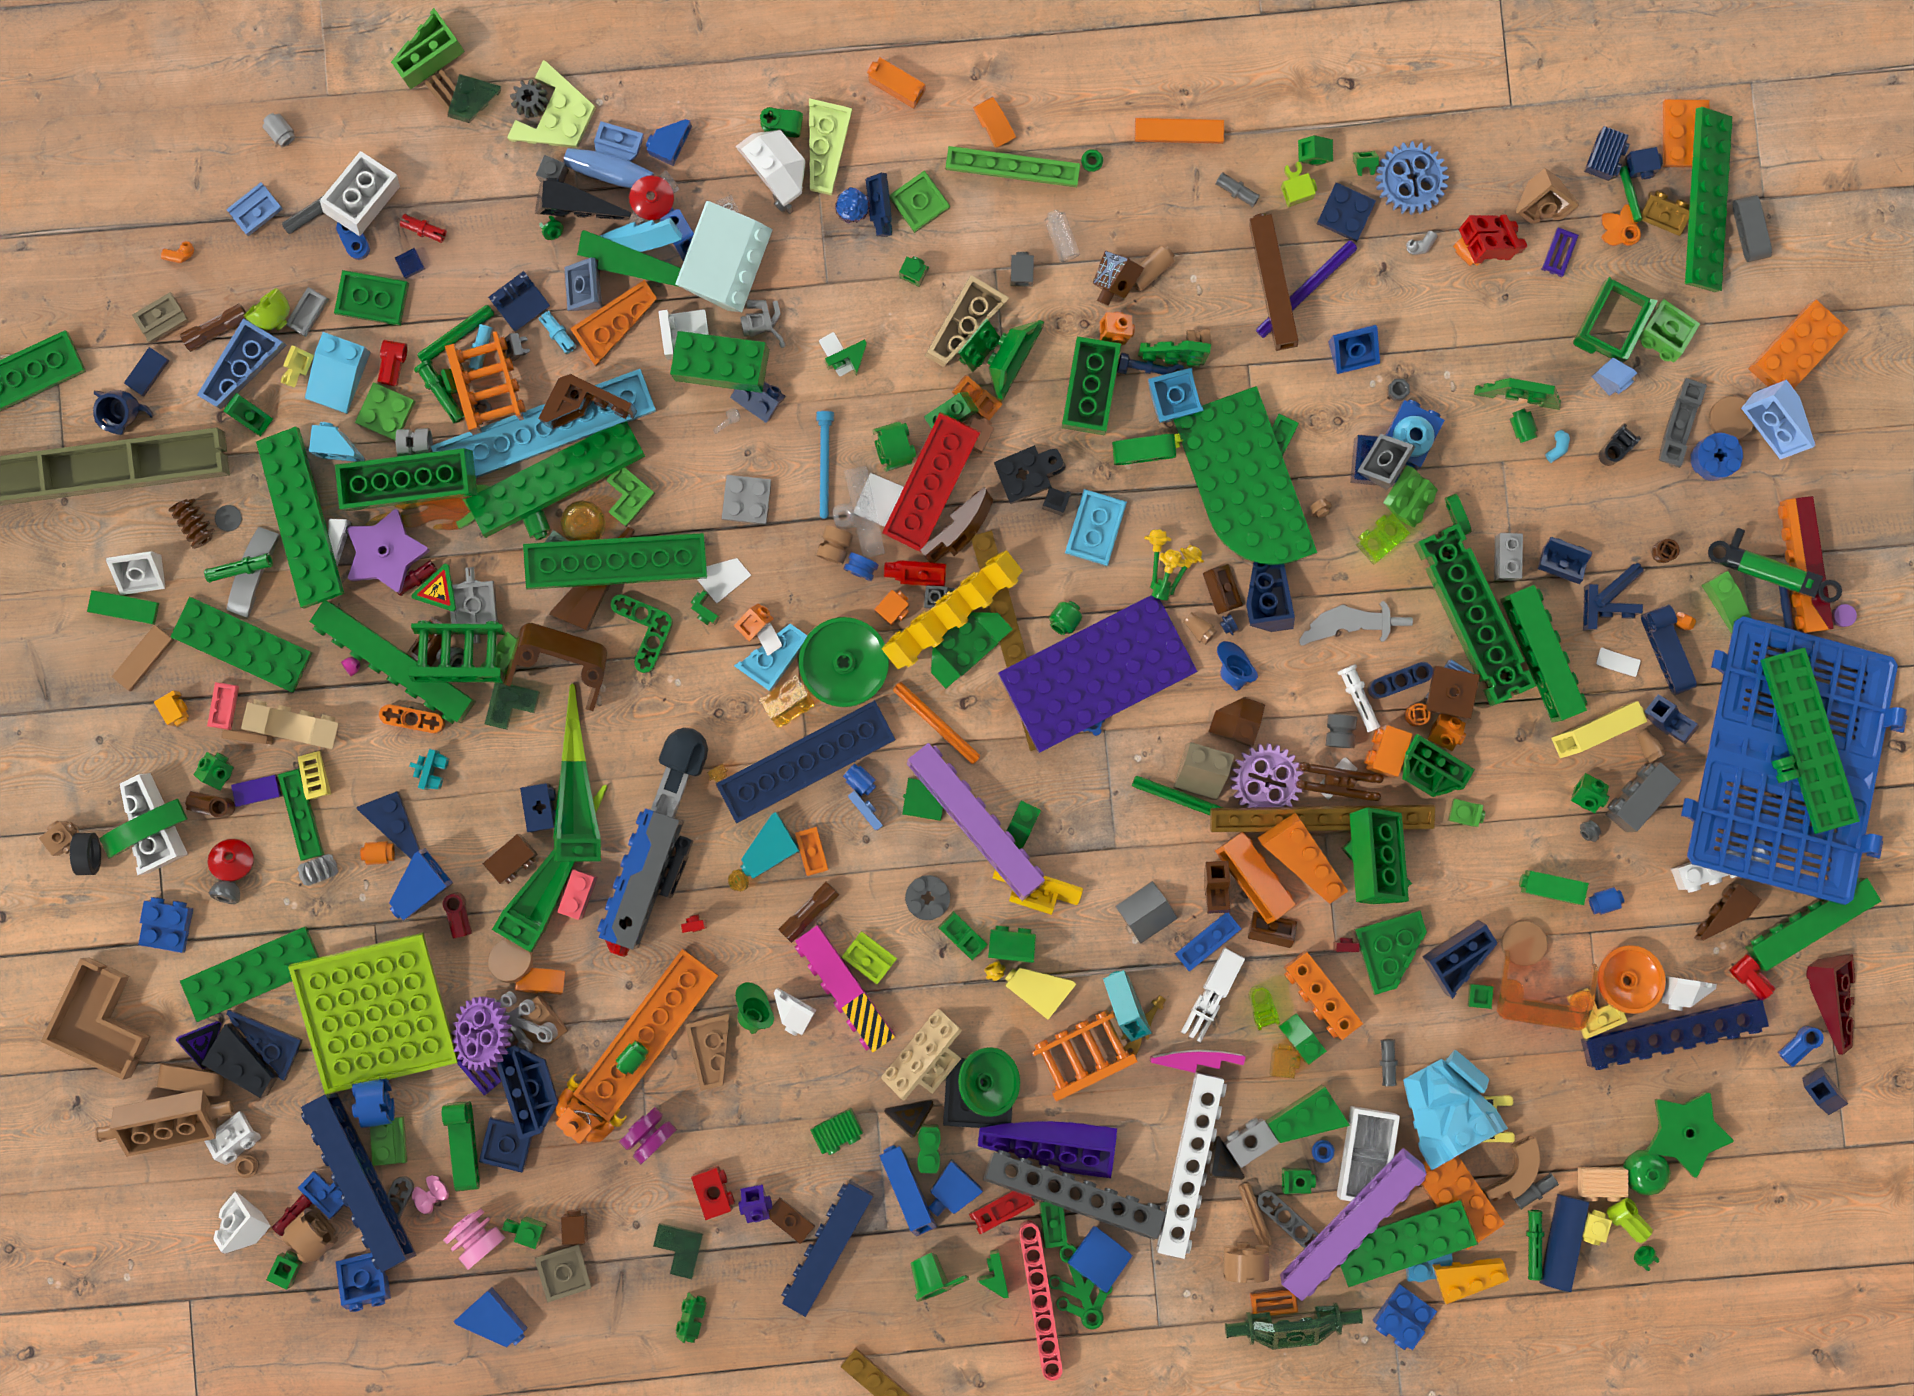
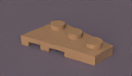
M730 1013L685 1024L701 1091L724 1085Z

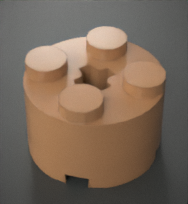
M306 1208L285 1228V1234L282 1236L284 1243L292 1246L297 1252L298 1258L304 1263L317 1261L338 1241V1237L334 1238L333 1236L335 1229L332 1224L319 1212L316 1215L311 1213L313 1210L311 1208Z
M1238 1242L1236 1246H1224L1223 1274L1225 1280L1238 1283H1247V1280H1254V1283L1268 1281L1269 1246L1256 1245L1255 1247H1250L1248 1242Z

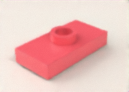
M215 682L207 726L232 730L239 686Z

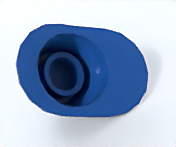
M1223 641L1219 643L1217 653L1222 662L1221 678L1231 685L1235 691L1240 690L1248 682L1256 681L1258 673L1244 651L1232 642Z

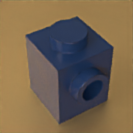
M1657 147L1631 151L1625 157L1631 178L1641 177L1642 180L1653 178L1663 164L1662 155L1658 153Z

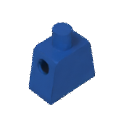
M672 207L671 211L662 217L660 221L671 218L682 233L681 240L674 242L673 245L682 261H684L694 233L680 209L674 210Z
M951 1159L931 1189V1193L936 1199L928 1208L937 1217L946 1208L955 1214L983 1192V1188Z

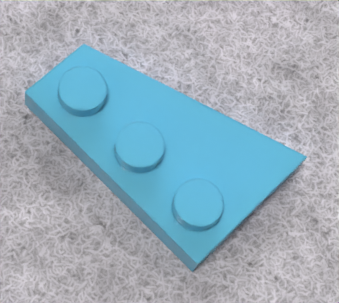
M789 624L777 633L782 647L767 656L763 646H761L734 666L771 692L800 652L802 644L808 636L792 624Z

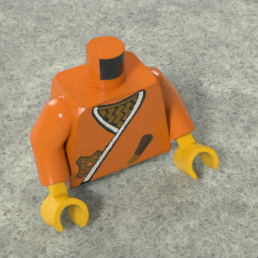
M574 1074L567 1081L568 1088H564L558 1097V1104L555 1109L558 1116L556 1125L563 1130L566 1136L571 1137L579 1144L586 1141L599 1143L614 1130V1126H622L627 1116H624L622 1119L618 1118L617 1115L620 1112V1109H618L610 1122H608L573 1095V1091H576L584 1079L577 1084L574 1081V1077L577 1074Z

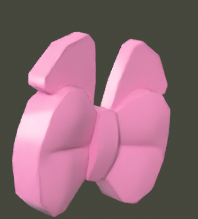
M432 1175L426 1178L430 1189L427 1193L420 1187H415L412 1192V1200H414L418 1211L423 1214H430L433 1211L434 1204L439 1200L448 1199V1188L442 1181H439L440 1177Z

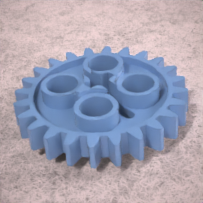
M1411 141L1409 148H1407L1405 143H1402L1400 150L1394 146L1392 153L1387 151L1385 154L1386 159H1381L1379 162L1383 167H1378L1376 172L1381 174L1375 178V181L1381 182L1376 189L1383 190L1380 198L1387 196L1386 205L1391 202L1394 203L1393 210H1396L1399 206L1401 207V214L1406 209H1409L1410 215H1413L1415 209L1421 214L1424 209L1423 207L1429 211L1432 208L1431 203L1437 205L1439 202L1438 198L1444 196L1441 190H1446L1448 187L1443 182L1447 181L1449 176L1443 175V173L1448 168L1440 166L1444 159L1437 160L1436 156L1439 152L1431 154V146L1424 150L1423 143H1420L1417 148L1413 141ZM1405 160H1408V161H1409V164H1410L1409 167H1408L1407 163L1405 162ZM1415 161H1421L1425 168L1418 169L1415 166ZM1398 166L1402 168L1403 174H1396L1393 171V167ZM1409 175H1411L1412 178H1416L1414 183L1412 179H1408ZM1427 182L1430 185V190H1424L1420 183ZM1399 188H1406L1409 191V195L1403 196L1400 194ZM1414 188L1416 193L1418 194V197H1416L1414 194Z

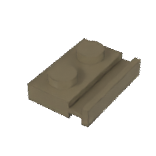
M171 292L132 314L150 344L189 322Z

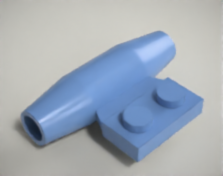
M602 121L594 139L596 151L568 148L564 156L563 163L568 168L587 177L621 187L632 188L634 183L640 178L654 176L653 172L631 162L638 156L644 138L643 133Z

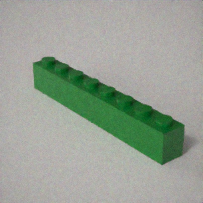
M328 600L322 602L309 621L315 625L313 630L322 636H325L327 633L333 638L332 643L342 649L344 646L349 648L351 656L359 661L362 659L368 661L370 669L378 674L381 671L387 674L388 677L386 679L396 686L401 684L406 687L405 692L415 699L419 696L425 700L423 704L432 711L438 709L444 713L442 718L451 724L455 721L462 723L476 703L474 699L449 682H412L408 674L409 667H415L418 664L415 659Z

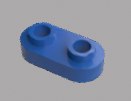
M337 222L336 230L347 253L356 260L366 258L370 252V246L364 233L358 236L351 230L345 231L344 226ZM355 244H360L358 250H354Z

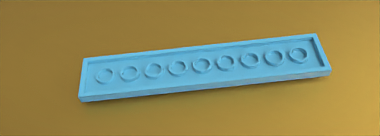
M637 369L595 385L632 403L637 410L634 419L628 416L626 419L615 415L610 407H607L605 410L595 405L592 401L585 416L553 430L545 426L538 419L545 406L543 404L524 412V420L520 421L516 415L481 427L482 433L473 435L471 432H467L432 445L431 449L433 452L462 448L472 450L475 476L478 478L589 437L616 424L629 422L654 413L656 409L642 371Z

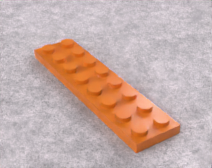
M682 949L573 1095L609 1122L719 975L685 949ZM636 1040L649 1053L646 1055V1060L633 1075L629 1072L625 1075L616 1067L618 1064L616 1058L629 1043L632 1044Z

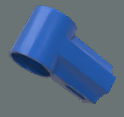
M1803 1026L1799 1029L1797 1035L1778 1051V1054L1789 1066L1794 1067L1810 1051L1822 1045L1824 1036L1819 1029ZM1813 1031L1814 1040L1808 1043L1806 1035Z

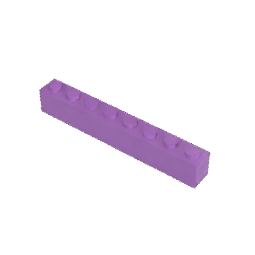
M927 743L907 760L908 767L1021 901L1025 900L1043 885L1045 881L1043 878L1044 873L1038 866L1033 867L1028 861L1030 857L1022 848L1019 850L1016 847L1013 836L1008 831L1004 832L1000 828V821L995 815H989L985 810L986 805L979 797L975 798L970 792L972 790L965 780L961 781L956 776L957 771L952 764L944 762L941 758L943 757L941 751L936 746L932 747Z
M1403 1148L1280 1274L1281 1284L1301 1301L1307 1296H1311L1316 1291L1317 1286L1331 1276L1332 1270L1337 1265L1343 1264L1348 1254L1353 1249L1359 1248L1363 1239L1377 1229L1379 1222L1384 1217H1389L1394 1211V1207L1400 1201H1405L1410 1191L1424 1181L1427 1175L1424 1164Z

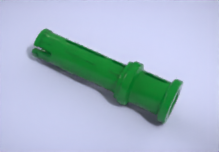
M431 359L423 361L414 368L415 373H419L425 382V388L434 393L453 424L462 421L465 418L464 413L443 384L442 375H438L433 368Z

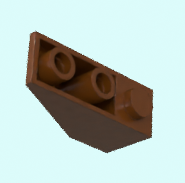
M1729 884L1723 890V898L1720 902L1715 903L1709 910L1710 916L1706 922H1701L1697 927V934L1694 938L1704 941L1748 919L1762 899L1741 884Z

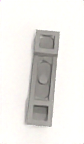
M258 527L246 548L242 560L247 556L252 558L266 553L273 555L280 534ZM264 569L256 570L255 573L250 575L244 573L235 576L227 604L228 611L249 618L256 600L254 595Z

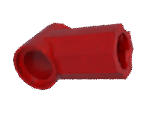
M383 340L380 349V358L382 360L378 383L398 386L401 366L405 362L408 352L406 343Z
M1746 954L1729 971L1741 984H1745L1759 1001H1763L1770 997L1776 988L1762 974L1757 962Z

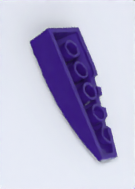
M1055 1121L1000 1124L980 1128L978 1146L996 1152L998 1150L1007 1153L1011 1152L1018 1156L1017 1158L1035 1159L1039 1161V1165H1055L1059 1167V1171L1111 1178L1117 1128Z

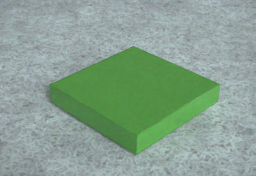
M925 170L889 195L890 200L914 233L950 208L949 203Z

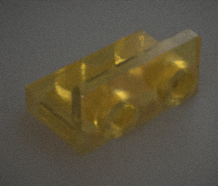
M797 675L759 699L777 728L787 725L793 718L807 712L815 704Z

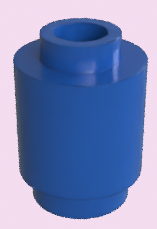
M854 764L843 775L846 783L860 796L864 794L870 795L877 787L874 784L876 779L862 766L858 767Z
M1615 887L1593 893V896L1588 897L1594 915L1598 913L1602 915L1621 909V904L1624 903L1622 892L1620 890L1617 891Z

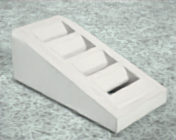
M346 519L329 520L328 534L337 566L348 536L347 528L351 526V521Z

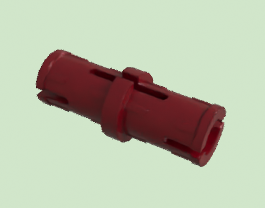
M428 560V562L416 570H410L405 577L402 592L397 594L403 596V594L416 585L418 587L421 586L422 581L438 570L434 568L436 567L434 563Z
M302 1193L291 1207L285 1209L284 1215L272 1226V1229L279 1236H283L285 1228L313 1203Z

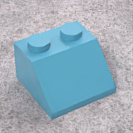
M327 422L312 425L310 453L321 459L352 462L365 461L363 455L338 427Z

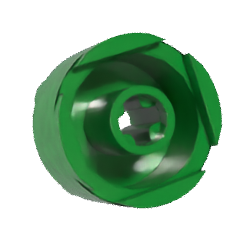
M898 421L873 429V435L877 434L878 440H875L874 443L881 465H887L884 468L885 472L912 464V460L916 457V451L913 444L909 445L907 436H910L906 423L901 424Z

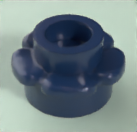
M1231 614L1226 617L1222 616L1223 621L1220 622V625L1225 634L1230 632L1231 635H1234L1233 633L1239 629Z

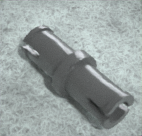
M1224 172L1220 174L1215 185L1231 193V197L1239 198L1252 208L1260 198L1259 194L1245 187L1242 181L1237 182Z
M1382 1039L1380 1040L1382 1060H1379L1380 1066H1382V1086H1396V1066L1398 1065V1060L1395 1059V1040Z
M1550 1172L1549 1175L1535 1184L1532 1183L1514 1201L1522 1210L1536 1199H1542V1195L1559 1186V1184Z

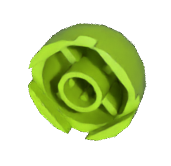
M275 288L259 299L260 302L256 306L253 305L244 315L247 321L264 331H270L274 328L278 331L287 324L285 319L289 314L290 307L284 294L278 288Z

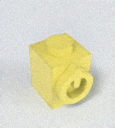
M1594 1209L1592 1213L1587 1212L1582 1237L1583 1241L1600 1246L1601 1242L1606 1243L1612 1220L1606 1218V1213Z

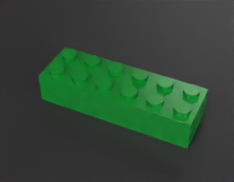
M465 448L335 464L339 509L354 511L477 495L473 451Z
M1532 585L1501 598L1503 608L1551 722L1563 721L1587 711L1586 697L1583 693L1579 692L1577 687L1579 684L1578 678L1574 672H1571L1568 666L1570 663L1569 657L1561 649L1559 644L1561 643L1560 635L1557 630H1553L1550 623L1552 622V616L1549 610H1545L1542 604L1544 598L1540 589H1536L1535 585Z

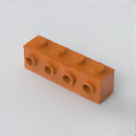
M1303 951L1283 967L1286 970L1284 974L1291 985L1296 983L1300 988V991H1298L1300 997L1306 1003L1310 1001L1314 1006L1312 1012L1320 1021L1324 1019L1328 1024L1326 1030L1334 1039L1338 1037V1039L1343 1040L1363 1025L1359 1017L1307 951Z

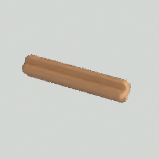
M1249 1182L1242 1183L1238 1186L1259 1244L1270 1247L1272 1240Z

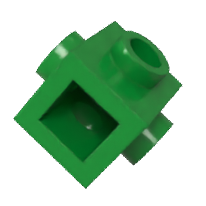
M206 752L205 756L200 759L198 768L193 775L202 783L221 791L225 782L230 779L234 767L228 763L229 758L217 752L216 755Z
M1585 773L1575 785L1571 801L1595 814L1599 807L1603 808L1609 800L1610 796L1607 795L1609 785Z

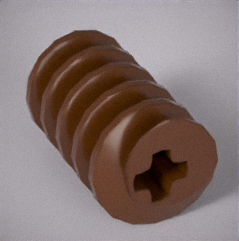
M195 498L180 501L168 509L169 512H173V519H178L177 525L183 527L182 533L188 534L186 539L188 542H192V549L199 548L212 539V533L215 531L214 528L206 529L210 524L209 521H201L205 517L204 513L197 515V512L201 509L200 506L192 507L196 501Z

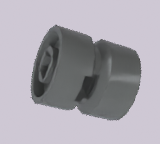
M1328 714L1327 727L1330 729V732L1326 733L1325 746L1355 748L1356 736L1352 731L1356 730L1357 717Z

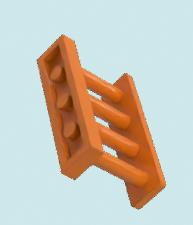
M497 331L493 332L495 342L462 351L461 349L458 350L454 344L445 346L467 427L473 435L482 433L480 426L483 425V422L513 413L521 421L524 420L523 413L526 412L523 400H519L517 392L520 391L516 378L513 379L511 371L514 370L510 357L507 358L505 350L508 349L504 336L501 337ZM498 351L500 363L470 372L464 371L462 363L466 359ZM504 372L506 384L476 393L470 392L468 384L471 383V380ZM507 392L510 393L511 405L481 414L479 412L476 413L474 405L477 404V401Z
M1104 1010L1095 1015L1097 1019L1088 1022L1086 1019L1076 1024L1075 1030L1069 1033L1067 1029L1055 1035L1056 1039L1050 1042L1045 1039L1034 1045L1036 1049L1032 1051L1033 1055L1036 1056L1041 1053L1056 1083V1089L1052 1091L1056 1102L1138 1062L1134 1051L1131 1053L1128 1050L1125 1051L1110 1019L1115 1017L1114 1011L1109 1013L1108 1010ZM1100 1024L1103 1025L1117 1054L1115 1056L1117 1060L1111 1063L1104 1060L1090 1032L1091 1028ZM1079 1034H1082L1097 1064L1095 1066L1096 1070L1090 1073L1087 1070L1084 1071L1069 1040ZM1059 1044H1062L1076 1073V1080L1070 1083L1067 1080L1064 1081L1049 1049Z

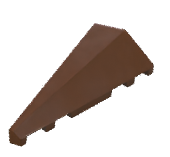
M627 527L618 538H630L635 530ZM610 585L572 587L550 611L549 615L589 631Z

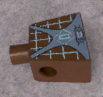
M1105 251L1093 280V284L1102 289L1097 301L1109 306L1114 295L1123 299L1126 298L1144 270V267L1129 258Z

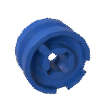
M851 552L848 557L850 559L849 563L845 564L843 569L851 571L850 573L855 576L872 581L874 578L873 572L878 569L879 564Z

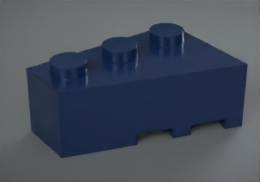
M1477 920L1422 957L1444 993L1453 999L1462 984L1468 981L1471 973L1478 965H1481L1498 943L1488 926Z

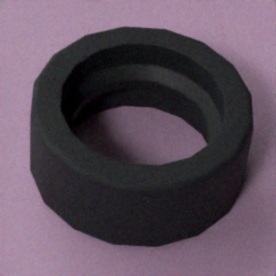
M75 833L70 843V864L75 875H96L99 871L101 845L96 833Z

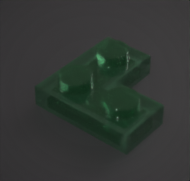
M495 682L484 724L508 730L513 708L535 713L540 692L515 685L506 686L503 683Z
M662 1223L658 1224L653 1247L675 1252L670 1274L688 1279L693 1278L703 1233Z

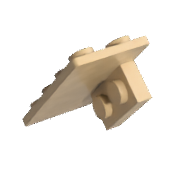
M937 1009L919 1032L915 1034L905 1049L901 1051L900 1055L885 1071L881 1079L903 1101L906 1100L918 1084L933 1094L961 1060V1057L948 1047L962 1030L940 1009Z

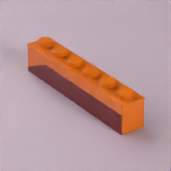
M1814 497L1786 499L1780 502L1778 515L1783 522L1781 534L1783 541H1786V562L1798 569L1823 576L1821 582L1826 581ZM1826 586L1823 589V594L1829 598L1828 588ZM1793 591L1792 604L1793 607H1796L1797 613L1795 625L1799 632L1813 633L1834 629L1829 603L1822 602L1817 594L1812 599Z

